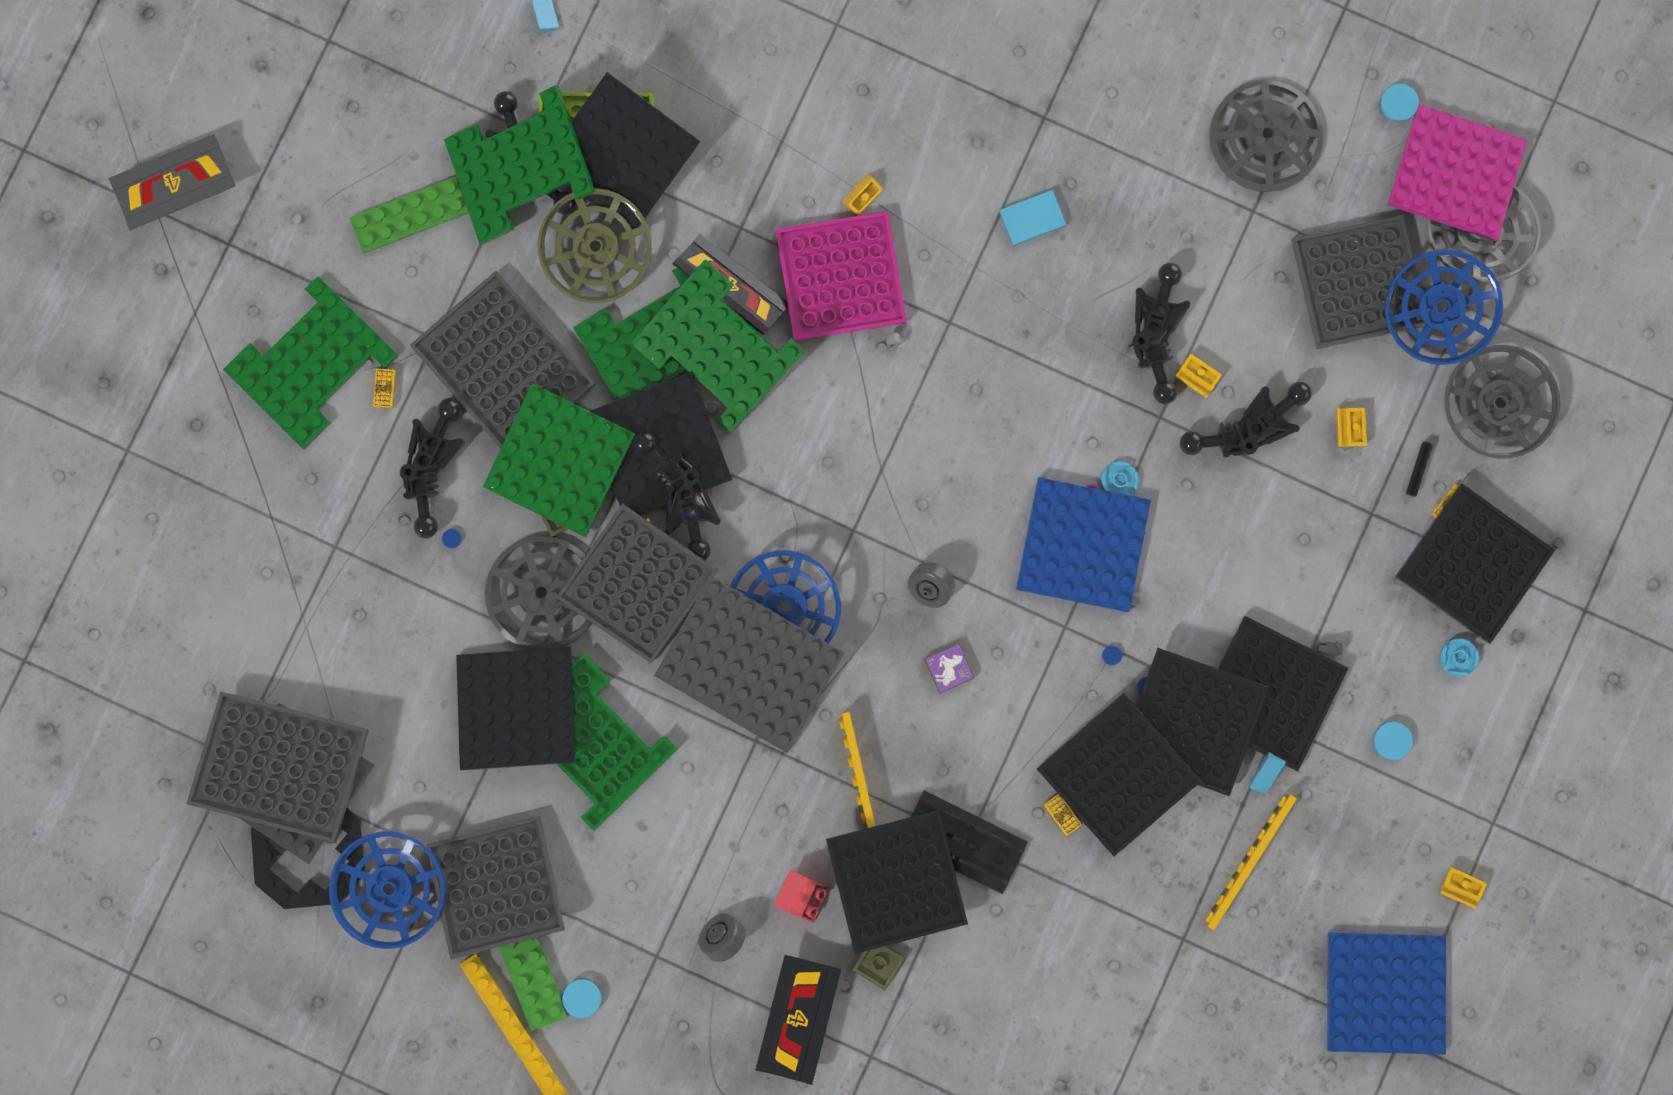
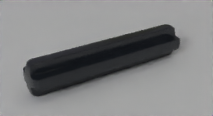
M1429 442L1421 444L1406 494L1415 497L1418 494L1433 444Z

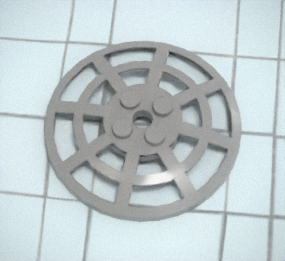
M1514 186L1511 195L1518 201L1507 208L1504 221L1507 218L1510 219L1514 234L1504 233V226L1502 225L1499 239L1494 241L1426 218V232L1433 251L1439 249L1432 237L1431 224L1441 228L1442 238L1447 247L1446 250L1459 251L1465 247L1473 252V256L1480 261L1481 254L1491 252L1498 260L1484 263L1488 268L1503 264L1510 270L1507 274L1495 277L1497 281H1501L1518 274L1534 257L1541 237L1539 217L1529 198L1519 188ZM1522 207L1526 210L1531 221L1532 235H1520L1519 222L1514 213ZM1447 230L1457 232L1459 242L1453 246L1449 241ZM1502 241H1511L1513 244L1509 252L1504 255L1497 247ZM1519 242L1531 243L1526 258L1518 267L1509 260L1516 252ZM1451 255L1437 256L1445 266L1456 268L1446 259ZM1454 256L1456 259H1458L1460 262L1466 264L1468 261L1464 258ZM1476 265L1473 267V275L1468 274L1475 281L1490 282L1488 277H1481V269Z

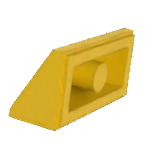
M866 175L842 200V203L856 216H859L884 189L872 176Z

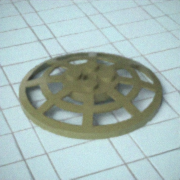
M594 188L595 192L590 195L599 194L614 198L610 208L601 206L586 207L583 198L576 199L574 192L566 195L554 204L543 219L537 242L538 256L545 275L560 292L580 302L605 303L626 295L641 281L650 263L652 240L644 216L631 201L610 190ZM573 199L576 200L579 210L569 215L562 225L551 220L564 204ZM621 202L635 213L640 220L641 227L631 229L628 222L617 213ZM589 212L606 213L603 224L592 223ZM580 215L582 216L585 226L580 228L578 232L567 228L574 219ZM613 218H616L623 225L626 232L616 235L609 228ZM550 227L558 231L556 239L557 255L546 259L544 241L547 228ZM645 233L646 256L643 265L633 261L635 255L634 237ZM564 235L573 239V250L565 253L562 251ZM627 239L630 242L628 258L618 253L619 242ZM595 240L601 244V248L597 252L591 249V243ZM576 257L582 264L578 274L568 266L566 260ZM614 260L624 264L618 273L610 277L608 265ZM560 262L565 272L575 280L570 290L556 279L549 268L550 265ZM629 267L639 272L629 286L615 293L612 282L621 278L628 271ZM590 268L600 269L603 280H589L585 277ZM582 284L590 286L605 285L608 296L587 297L579 295L577 292Z

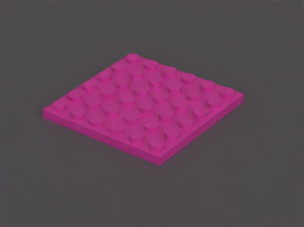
M1419 104L1414 114L1387 205L1497 241L1527 139Z
M888 211L776 229L795 342L907 323Z

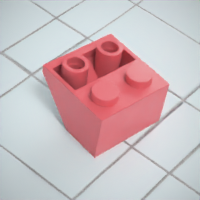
M790 869L774 905L790 914L814 923L830 887Z

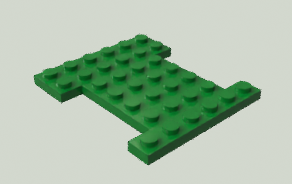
M554 85L539 93L545 111L485 140L477 124L444 139L479 244H485L515 230L509 215L510 211L563 186L571 184L575 198L578 200L595 192L559 86Z
M705 259L631 344L658 369L672 356L686 370L692 372L698 381L728 407L716 422L730 434L801 357L805 350L792 338L780 351L773 347L722 300L734 284Z
M678 268L672 270L678 283L682 286L689 277ZM678 289L617 324L614 323L607 309H604L573 327L616 401L675 379L688 371L672 356L658 369L631 344Z
M319 276L305 288L317 303L265 355H262L249 343L223 369L302 449L310 445L331 424L318 409L371 357L386 369L399 356Z
M583 653L572 664L576 763L557 765L594 803L581 818L595 831L678 749L665 736L650 749L598 695L611 680Z

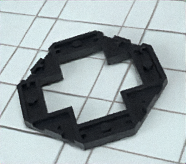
M348 807L341 824V829L347 834L335 848L340 854L353 842L362 838L361 818ZM251 828L254 881L258 888L283 909L331 905L329 886L324 890L312 879H309L297 893L273 873L270 867L280 857L281 853L267 842L270 838L255 828ZM363 844L347 857L348 865L356 867L360 860L364 858ZM364 865V866L362 867V869H361V870L364 871V872H365V865ZM343 871L339 873L337 883L339 902H342L349 894L351 874Z

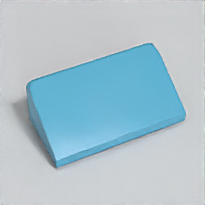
M532 0L541 33L558 29L559 25L552 0Z
M1269 752L1250 781L1249 788L1266 794L1286 761Z

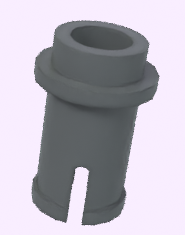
M1318 641L1317 652L1335 654V656L1341 655L1342 643L1338 641L1336 643Z

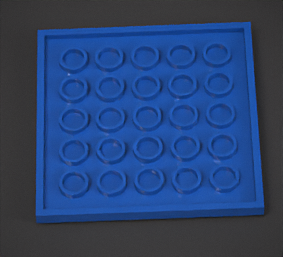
M1038 477L1016 590L1129 613L1151 499Z
M1328 932L1327 1051L1446 1055V936Z

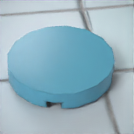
M1400 83L1387 88L1380 101L1383 114L1396 122L1410 119L1416 113L1419 105V98L1415 90L1406 84Z
M1123 461L1113 462L1108 465L1102 472L1100 479L1103 490L1126 495H1133L1139 484L1137 471L1132 465Z
M1463 638L1452 639L1446 642L1439 655L1443 669L1448 674L1456 677L1469 675L1477 668L1479 663L1477 648H1475L1472 642Z
M1388 722L1378 727L1373 738V744L1380 756L1388 760H1399L1407 756L1411 751L1413 739L1409 729L1402 723Z
M577 979L570 983L562 996L566 1012L572 1017L579 1019L588 1018L595 1014L600 1008L602 1001L601 992L597 985L587 979Z

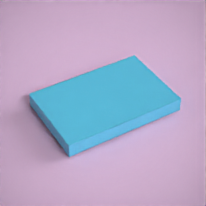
M1053 190L999 210L1013 246L1066 226Z

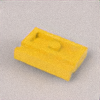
M1190 354L1175 375V378L1204 398H1207L1222 374Z
M1337 408L1338 447L1367 446L1365 408Z
M1449 867L1439 893L1477 909L1478 902L1483 895L1487 883Z

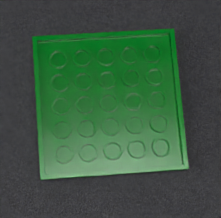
M532 383L483 487L583 537H587L636 434Z

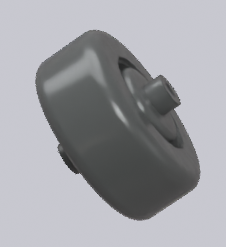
M925 562L919 564L910 575L908 588L911 595L922 605L939 608L946 605L953 596L955 581L951 573L943 566L933 562Z
M718 915L708 921L699 935V948L712 961H726L741 949L745 940V929L732 915Z

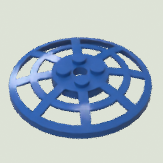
M1442 249L1430 251L1409 261L1394 277L1385 301L1386 323L1395 342L1410 356L1422 362L1435 365L1459 363L1478 354L1494 337L1500 325L1503 311L1502 292L1492 271L1476 257L1457 250ZM1453 255L1468 261L1462 270L1448 266L1438 267L1436 256ZM1428 258L1430 269L1420 273L1411 283L1401 278L1414 264ZM1474 265L1478 266L1488 277L1493 287L1492 291L1481 293L1476 281L1468 275ZM1439 272L1457 274V277L1451 285L1441 283ZM1431 275L1433 286L1425 291L1416 287L1419 281ZM1464 279L1472 286L1475 294L1464 297L1463 293L1458 289ZM1396 285H1399L1406 289L1402 299V313L1391 316V298ZM1413 293L1420 298L1419 308L1408 311V299L1410 294ZM1495 298L1494 319L1490 329H1487L1479 324L1483 314V300ZM1441 301H1445L1448 305L1444 312H1440L1437 309V305ZM1477 302V312L1474 320L1465 316L1466 304ZM1421 316L1422 320L1426 323L1421 333L1417 332L1413 327L1410 318ZM1404 320L1408 330L1417 338L1412 349L1400 339L1393 323ZM1459 322L1469 327L1464 333L1453 338L1451 328ZM1432 328L1444 331L1445 340H1433L1427 337ZM1474 330L1485 336L1474 348L1463 354H1457L1455 344L1465 340ZM1424 343L1432 346H1447L1450 357L1432 358L1419 354V351Z
M791 550L766 552L746 563L732 580L730 587L761 603V605L798 626L805 617L815 620L814 626L809 631L813 635L821 623L832 626L830 633L824 640L827 643H830L834 637L841 617L839 590L828 570L812 557ZM775 556L795 557L792 568L777 567L769 570L763 560ZM802 559L817 567L827 580L817 585L808 574L800 570ZM757 564L762 574L753 581L748 591L736 589L743 575L752 566ZM791 573L788 584L777 585L772 575ZM798 576L805 579L813 588L802 592L795 586ZM765 579L771 589L764 596L755 594L754 590ZM832 587L836 602L835 619L824 615L825 603L822 591ZM814 595L818 597V613L808 610L807 599ZM781 602L789 604L790 609L788 612L780 610L779 605Z
M394 831L368 834L349 845L336 861L329 883L331 907L342 928L357 941L380 949H395L407 946L427 934L441 914L446 894L443 871L432 851L416 838ZM397 837L405 839L407 842L403 850L396 848L380 849L376 838ZM368 841L372 852L362 858L356 867L344 863L357 847ZM414 844L419 846L430 857L436 869L425 871L420 861L411 855ZM383 854L400 855L397 866L386 865ZM375 857L379 868L372 874L362 871V867ZM408 860L417 867L420 874L410 877L404 870ZM340 871L351 874L349 883L350 899L342 902L338 901L337 883ZM439 876L440 899L438 907L435 908L427 903L430 894L429 879ZM357 877L367 881L366 893L359 896L356 895ZM423 881L424 894L421 900L413 895V884ZM389 883L394 886L393 894H388L385 891L386 884ZM369 901L376 908L372 918L363 911L360 903ZM408 903L419 907L411 917L405 920L402 908ZM353 906L357 914L368 923L363 934L350 925L342 912L343 909ZM423 911L433 916L424 929L416 935L409 937L407 925L414 922ZM383 912H394L397 923L388 924L379 922ZM375 928L385 930L399 929L401 940L384 942L371 939L370 937Z

